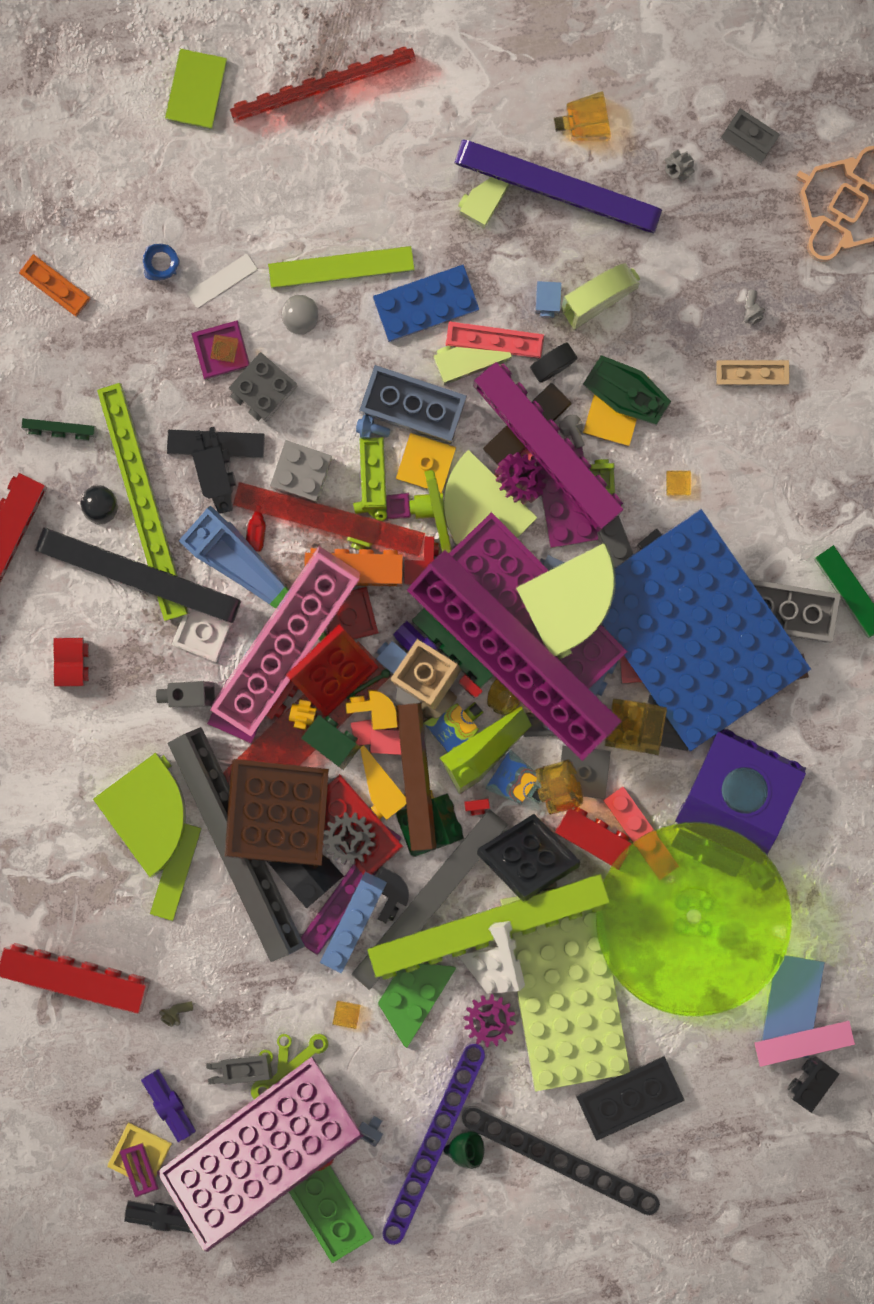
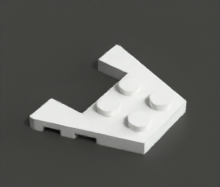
M510 921L494 923L489 929L498 946L485 947L479 950L470 947L465 949L466 954L459 957L487 994L520 991L525 987L520 961L515 959L513 951L516 948L515 940L510 938L511 923Z

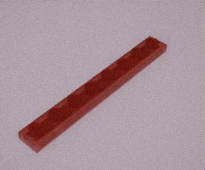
M400 47L395 49L393 54L386 57L380 54L370 58L371 62L365 64L356 62L347 66V70L341 72L332 70L325 73V77L317 80L315 77L308 78L302 81L300 86L293 88V85H288L280 88L279 93L273 95L264 93L257 96L255 101L248 103L247 100L235 103L233 105L234 108L230 109L233 121L235 123L416 62L413 48Z
M241 482L238 484L233 506L347 538L351 537L416 557L420 555L425 533Z

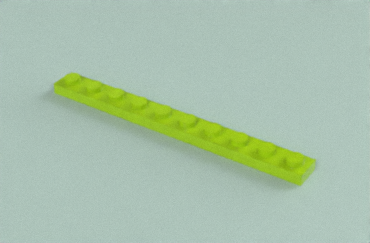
M122 383L98 389V396L148 566L178 576ZM157 596L164 621L188 614L186 606Z

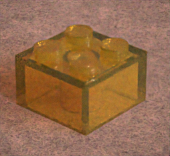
M613 698L611 711L621 722L606 737L604 746L659 756L667 707Z

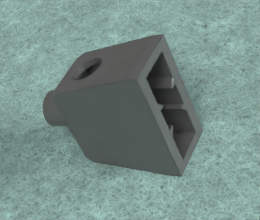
M209 681L168 683L167 689L156 690L157 703H168V706L171 708L212 706V702L215 699V684Z

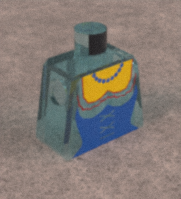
M512 750L508 751L485 787L488 791L519 804H522L526 796L539 804L546 791L534 784L539 775Z

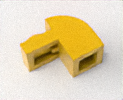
M368 690V700H365L364 696L350 697V702H345L347 713L370 711L373 730L398 727L395 706L380 691Z

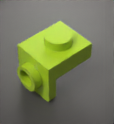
M609 459L594 460L595 464H590L592 466L590 471L594 476L599 474L607 483L605 489L610 494L615 493L614 463H609Z

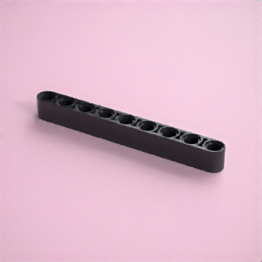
M44 527L35 551L230 623H234L242 601Z
M469 1106L463 1111L462 1121L468 1129L642 1214L653 1215L659 1210V1199L652 1191L477 1106ZM471 1111H475L480 1115V1120L475 1124H470L466 1120V1115ZM492 1122H498L501 1124L502 1129L500 1133L494 1135L488 1131V1126ZM512 1134H522L524 1137L523 1142L520 1145H513L510 1142ZM540 1143L545 1146L544 1154L536 1156L532 1153V1147L535 1144ZM558 1154L565 1155L567 1163L564 1166L555 1165V1156ZM580 1165H586L589 1167V1173L585 1177H579L576 1175V1168ZM604 1175L611 1178V1184L606 1188L598 1185V1179ZM624 1186L631 1187L633 1189L631 1197L622 1198L620 1196L621 1188ZM646 1197H652L655 1200L654 1206L650 1209L642 1207V1201Z

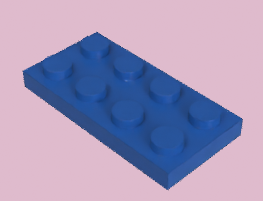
M463 264L373 296L388 342L479 311Z

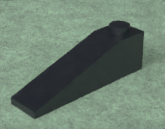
M323 854L321 866L267 861L306 909L344 877L333 862Z

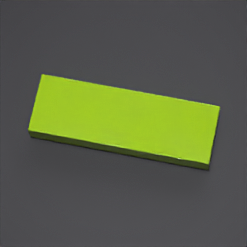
M384 437L359 438L362 510L387 509Z

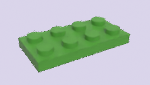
M331 1165L321 1171H316V1173L289 1191L331 1263H334L374 1238Z

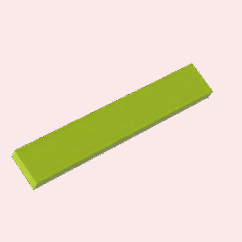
M411 246L268 264L271 289L414 271Z

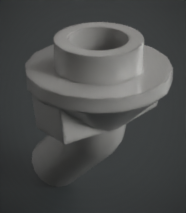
M748 290L745 302V323L751 322V324H755L764 318L763 313L766 310L763 307H759L757 303L755 304L757 291Z
M577 415L564 417L559 424L560 432L564 436L572 437L576 449L585 446L580 434V430L583 429L580 417Z

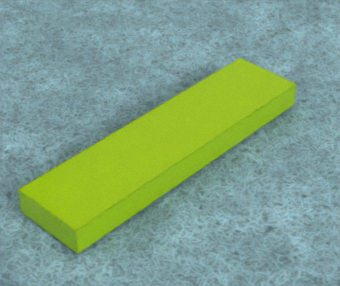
M433 470L425 471L442 552L446 550L450 553L452 548L436 476Z
M185 823L180 846L171 861L163 869L150 911L151 915L174 921L202 828Z

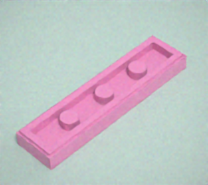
M848 1020L754 1042L759 1066L761 1067L852 1046L855 1043L850 1021Z

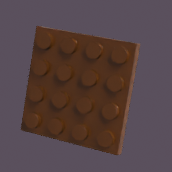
M233 759L224 857L321 866L329 769Z

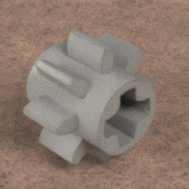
M676 150L665 159L667 163L665 171L671 179L679 177L680 181H684L690 174L694 173V160L687 151L681 154L679 150Z

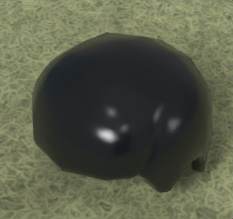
M104 485L91 486L83 492L80 498L81 510L85 518L94 524H106L114 518L118 511L115 495L112 490Z

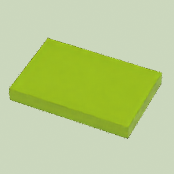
M180 48L165 120L213 129L227 58Z

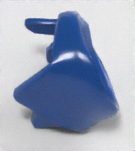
M160 243L146 247L143 255L145 278L157 281L168 279L173 274H177L180 260L171 246ZM163 252L171 258V265L167 270L158 271L152 266V258L156 253Z

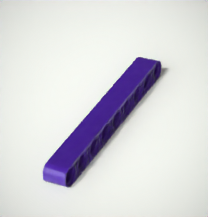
M461 140L454 164L649 233H655L662 213V209L468 140Z
M475 1042L469 1043L465 1046L383 1227V1238L388 1244L395 1245L400 1243L407 1232L484 1061L485 1052L480 1044ZM478 1048L481 1052L480 1058L475 1061L470 1060L467 1057L469 1049ZM461 1070H467L471 1074L470 1080L466 1083H462L457 1079V1074ZM452 1092H456L461 1096L460 1102L456 1105H451L447 1101V1096ZM445 1114L450 1117L451 1123L447 1127L438 1125L437 1118L440 1115ZM431 1137H437L441 1141V1145L437 1149H430L427 1146V1140ZM421 1159L428 1160L431 1164L430 1169L424 1172L420 1171L417 1168L418 1161ZM410 1182L419 1183L421 1189L418 1193L412 1194L408 1192L407 1185ZM400 1204H407L411 1211L408 1215L401 1216L397 1212V1207ZM389 1227H398L401 1232L397 1238H390L387 1235Z

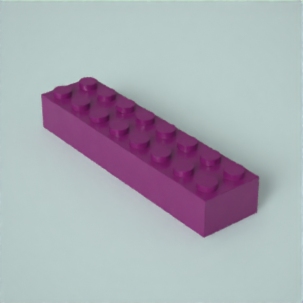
M495 362L474 380L473 387L593 527L600 532L622 513L623 508L621 506L623 502L615 493L611 495L605 489L607 483L599 474L593 475L590 471L592 467L583 456L579 458L575 454L574 449L576 448L567 437L563 440L558 434L560 429L552 419L547 421L544 418V410L535 400L531 402L527 398L528 392L520 382L514 383L511 379L512 373L506 365H499Z

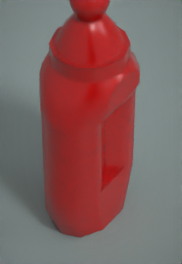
M258 505L256 506L257 511L254 512L247 524L246 540L255 551L261 552L264 547L266 523L261 512L262 507Z

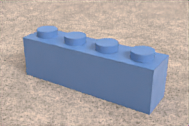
M367 872L364 873L320 961L321 964L342 974L387 882Z

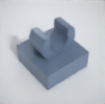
M374 1116L369 1124L362 1122L358 1127L363 1134L361 1139L375 1147L383 1136V1133L377 1130L382 1120Z

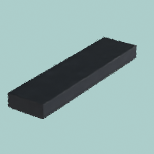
M168 429L167 454L192 455L193 450L198 449L195 431ZM201 431L205 447L213 445L209 431ZM217 432L219 443H222L223 449H228L230 457L264 458L265 434Z

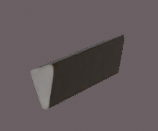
M550 383L534 399L544 410L543 416L547 421L549 419L555 421L572 404L553 383ZM507 425L483 448L487 456L497 465L510 453L514 455L516 452L521 453L526 449Z

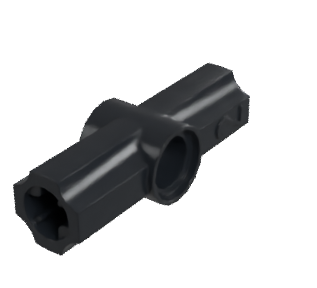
M131 1200L127 1202L124 1222L147 1225L152 1229L160 1231L177 1230L193 1233L180 1210L173 1205L165 1203L149 1204Z

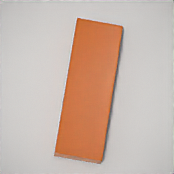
M34 254L19 272L21 276L76 318L91 300L87 294Z

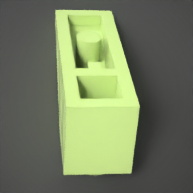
M492 177L472 189L469 196L464 194L458 205L461 208L460 215L485 229L510 184Z
M450 346L438 349L437 355H434V361L444 385L486 370L495 362L501 364L512 358L510 352L462 347L451 349Z

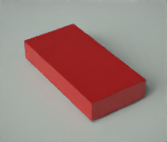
M466 675L459 680V685L473 698H477L483 692Z

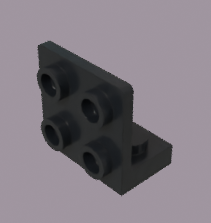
M816 1056L813 1060L809 1058L801 1068L804 1072L800 1078L797 1079L795 1077L787 1087V1090H789L787 1096L810 1113L813 1112L840 1075Z

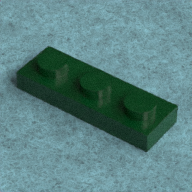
M22 418L21 428L27 431V435L41 436L42 432L51 433L53 438L65 439L66 435H74L75 440L89 441L90 437L96 438L97 428L92 425Z

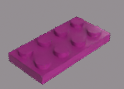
M582 447L574 449L575 454L579 458L581 456L584 457ZM536 460V467L541 466ZM542 467L539 472L546 476L542 480L546 487L542 489L544 493L541 496L550 548L598 540L597 530Z

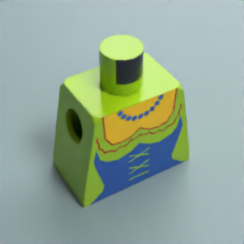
M473 702L465 710L457 703L436 719L432 717L424 722V725L444 749L449 752L476 734L479 728L473 721L484 712L476 702Z

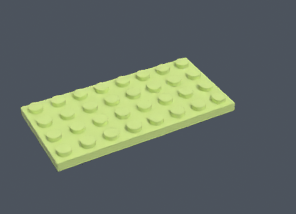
M518 896L500 899L501 905L520 899ZM589 909L582 911V917L569 920L567 916L559 919V924L546 928L545 924L535 927V932L522 935L520 931L512 934L516 944V948L513 950L515 959L520 961L525 987L517 991L534 1091L621 1076L630 1072L601 911L592 913V910Z

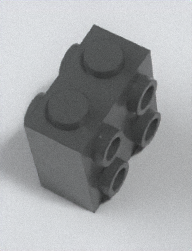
M260 352L231 384L229 390L232 392L230 397L240 406L244 403L250 408L248 413L258 422L261 418L267 422L298 386L295 381Z

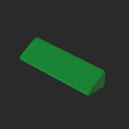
M833 545L815 557L814 561L836 593L841 594V600L867 638H870L874 635V603Z

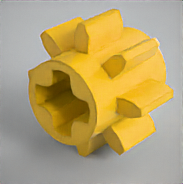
M300 699L299 704L292 703L289 721L295 722V728L306 730V725L311 726L314 722L316 708L310 707V701Z

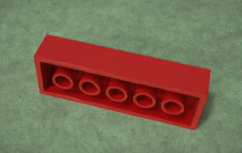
M19 943L11 944V946L4 947L0 960L1 978L137 1014L143 1011L150 984L145 982L144 976L131 974L129 977L121 975V970L109 967L105 971L98 969V964L87 961L77 964L74 963L75 958L64 955L58 956V958L51 957L52 952L37 949L34 952L28 951V946Z

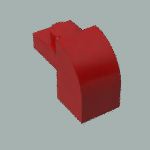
M425 536L424 560H405L404 586H411L434 560V557L439 556V542H434V536Z

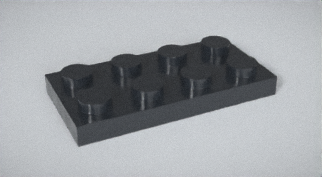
M665 1056L659 1057L576 1096L596 1141L685 1101Z

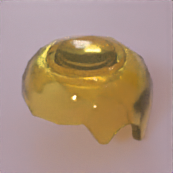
M496 679L488 692L487 705L494 709L493 712L503 716L512 713L519 706L520 700Z

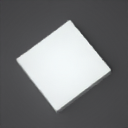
M187 607L188 614L182 617L172 645L217 663L233 623Z

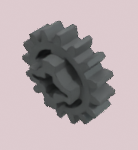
M344 812L343 819L336 815L335 824L327 823L331 828L330 831L323 832L328 836V839L324 840L323 844L330 845L326 852L328 854L335 853L332 858L334 861L341 857V864L343 865L347 863V860H350L351 865H355L357 858L364 862L363 855L371 856L372 853L368 849L369 847L376 846L375 843L371 842V838L376 837V834L369 831L373 828V825H365L367 820L365 817L358 820L357 813H354L352 818H350L349 814ZM352 823L361 826L364 832L355 831ZM342 825V831L339 835L334 836L336 830ZM349 831L351 835L355 836V839L351 841V845L344 841V838L348 837ZM365 842L363 848L357 853L359 844ZM342 845L345 847L347 855L339 852L336 846Z

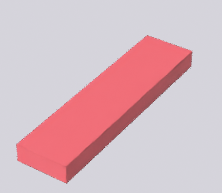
M449 321L446 346L510 352L513 356L539 359L542 355L544 334Z

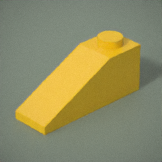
M363 745L360 751L370 798L374 804L371 809L379 819L384 816L387 820L406 805V797Z

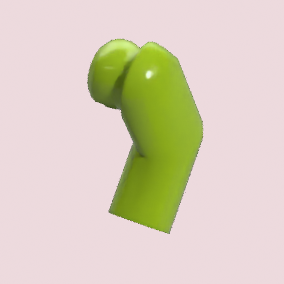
M362 501L353 503L355 515L368 512L379 522L387 518V509L362 510Z

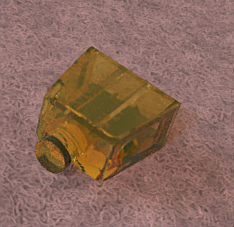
M603 91L567 103V116L553 118L555 132L569 130L571 141H610L611 132Z

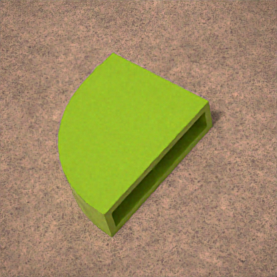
M154 753L93 798L94 802L150 878L161 872L175 855L180 846L186 823L184 797L177 780L169 770L172 765L164 754L160 757L157 753Z

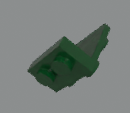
M448 793L431 799L436 849L464 839L462 826L457 820L454 804L449 798ZM407 808L398 811L396 817L410 855L416 857L435 850L411 851Z

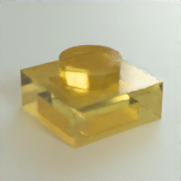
M337 1000L332 1025L356 1029L361 1004Z

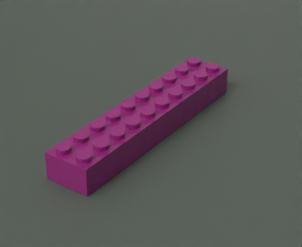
M446 550L435 558L407 589L434 618L582 761L621 722L607 706Z

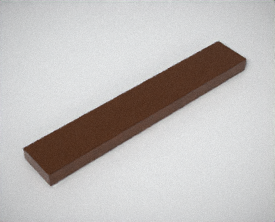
M422 704L396 705L411 851L436 849Z

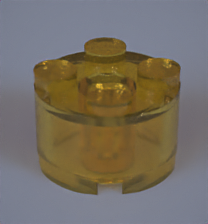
M570 759L535 769L537 780L541 783L542 787L538 788V794L541 802H546L550 815L573 809L583 804L581 784L575 778L574 774H577Z

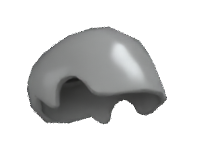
M294 295L289 300H286L282 310V321L288 331L295 334H306L314 329L318 319V307L313 299L305 295Z

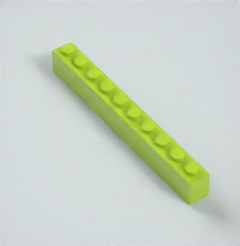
M601 874L536 894L524 903L521 900L507 903L370 947L367 951L375 976H382V979L385 980L397 976L396 971L404 968L407 973L419 969V964L426 961L429 962V965L443 961L442 956L452 954L454 958L466 954L465 949L475 946V949L479 950L490 946L489 941L495 939L489 927L494 923L510 921L512 930L509 933L510 938L513 939L512 934L521 931L522 935L535 932V927L545 924L546 928L559 924V919L567 916L569 920L582 917V911L591 909L592 913L604 910L606 909L605 904L610 902Z

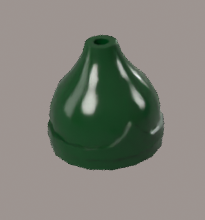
M472 1131L461 1133L444 1147V1154L449 1156L460 1167L468 1169L478 1168L484 1158L482 1137Z

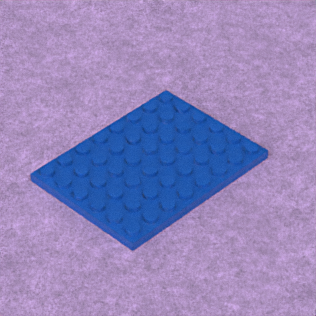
M702 509L614 568L615 593L610 610L602 624L627 651L624 656L690 751L811 670Z

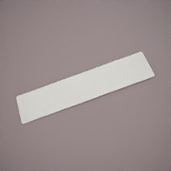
M245 254L188 291L187 294L195 306L199 308L257 270L248 254Z

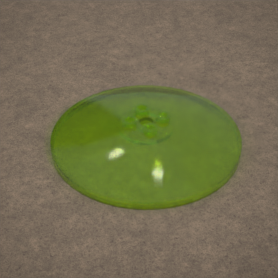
M681 822L662 826L631 843L614 861L605 876L603 883L610 903L605 904L606 909L596 912L597 937L602 954L617 980L636 998L651 1007L682 1016H707L728 1011L747 1002L758 994L776 974L784 959L792 927L791 906L787 888L777 867L768 855L750 839L734 830L705 822ZM690 910H697L701 914V919L697 922H691L687 918V913Z

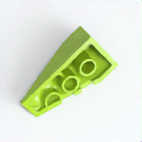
M522 706L440 757L459 794L480 782L532 726Z

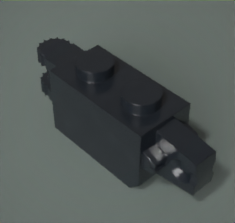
M215 427L209 428V435L213 445L207 447L204 445L201 431H195L198 449L193 450L192 456L202 494L208 499L212 498L219 514L230 512L233 510L231 493L234 490L233 486H236L234 472H229L227 463H230L228 449H223L222 443H219Z

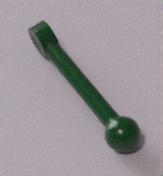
M383 669L380 675L357 687L346 698L350 700V697H355V694L382 678H388L390 671Z

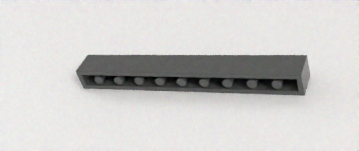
M202 727L168 742L170 750L270 962L305 947L265 861L224 857L230 786Z

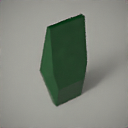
M603 355L599 357L583 383L588 390L615 412L656 426L671 404V400L643 371Z

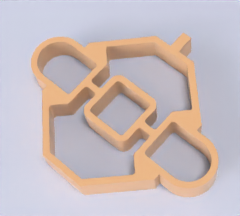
M874 146L863 149L857 159L852 157L817 166L813 169L810 176L799 171L795 179L805 184L799 194L809 231L812 232L807 243V250L814 260L828 262L837 255L840 249L845 251L874 243V237L854 242L851 231L839 225L840 221L849 225L855 224L868 203L869 198L859 190L860 187H864L874 193V185L853 173L864 154L874 153ZM842 166L845 177L857 183L856 188L843 183L828 206V212L837 218L836 222L823 215L813 218L805 193L806 188L815 173ZM843 189L863 200V204L854 219L833 208ZM822 224H826L843 235L834 253L829 256L818 255L812 246L813 239Z

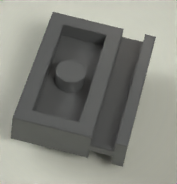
M740 108L720 139L761 165L780 134Z

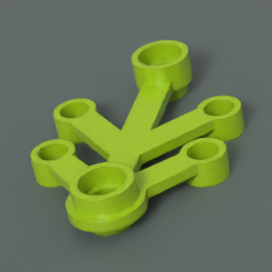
M320 1033L314 1034L309 1040V1046L288 1063V1051L292 1039L288 1034H281L277 1038L279 1046L277 1073L270 1080L254 1082L251 1087L253 1099L260 1095L258 1092L260 1087L269 1089L315 1053L325 1052L329 1044L327 1037ZM287 1037L289 1039L288 1045H281L280 1038ZM317 1039L322 1040L323 1047L316 1048L314 1041ZM264 1049L259 1053V1055H262L264 1052L269 1053L270 1061L272 1062L273 1053L270 1050Z

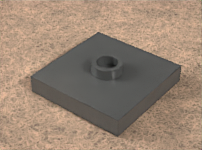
M562 745L557 793L605 799L611 751L594 749L582 761L567 746Z

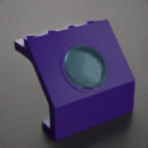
M723 729L714 735L706 758L685 802L682 803L675 822L762 863L778 837L806 775V767L801 766L796 761L780 756L773 750L765 749L752 740H746L731 730Z

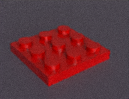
M338 625L295 665L286 676L327 716L378 668V665Z

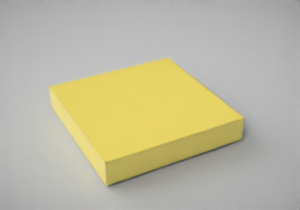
M128 1122L107 1167L128 1177L119 1151L143 1142L156 1178L157 1171L160 1170L172 1142ZM136 1150L147 1185L151 1187L152 1185L140 1150ZM128 1153L127 1157L135 1180L141 1183L132 1155Z

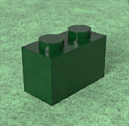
M318 715L301 739L344 770L361 748L355 743L358 738L347 730L344 734L337 729L339 724L329 716L323 719Z

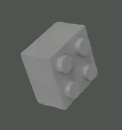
M285 440L270 487L317 504L332 461V455Z

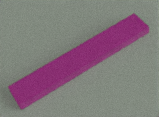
M387 827L396 839L400 841L402 837ZM355 865L351 866L301 936L304 946L317 956L337 929L363 877V874Z

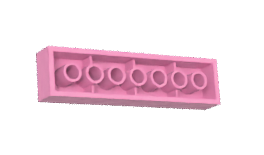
M319 546L212 702L210 710L249 736H252L290 681L286 674L310 652L358 582L360 572Z

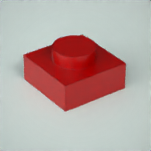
M489 799L464 802L465 811H470L471 815L485 814V809H490Z

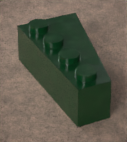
M425 608L412 619V622L451 661L458 664L461 671L480 689L494 676Z

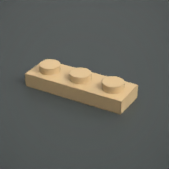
M717 360L716 385H789V360Z

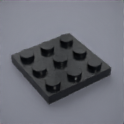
M532 814L479 847L477 855L523 903L579 868L581 862L535 814Z

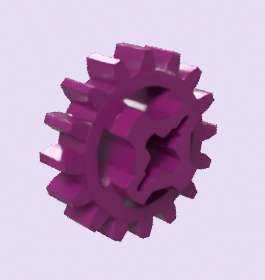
M516 452L514 455L510 453L498 463L499 468L495 470V473L500 475L495 480L502 484L499 490H505L507 492L506 498L512 496L514 503L521 500L523 505L528 501L530 503L534 502L544 493L542 489L546 487V484L542 482L546 476L539 472L542 467L534 465L536 463L535 459L529 461L528 454L521 457L519 452Z
M491 994L487 1000L484 995H481L479 1003L473 999L474 1007H466L470 1015L463 1016L464 1020L469 1021V1024L465 1025L464 1029H471L472 1031L468 1037L473 1038L476 1036V1044L481 1043L483 1040L486 1047H489L492 1041L495 1046H498L499 1039L506 1042L505 1034H513V1031L509 1028L510 1025H516L515 1021L510 1020V1017L514 1016L515 1012H508L507 1010L511 1004L503 1005V997H500L497 1001L494 1000V994ZM493 1004L490 1010L481 1011L479 1009L483 1005ZM501 1009L505 1013L506 1024L499 1020L498 1014ZM491 1014L494 1015L493 1019L498 1025L490 1024L488 1027L485 1026V1020L479 1015L489 1017ZM473 1017L480 1021L481 1027L479 1031L474 1027ZM490 1031H500L496 1036L487 1037Z

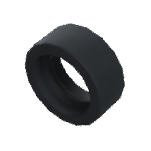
M566 342L539 358L530 366V369L538 381L542 383L569 367L578 357L569 343Z

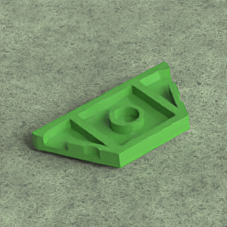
M420 963V968L406 973L405 968L396 972L397 976H394L378 1005L406 1048L419 1030L456 970V967Z

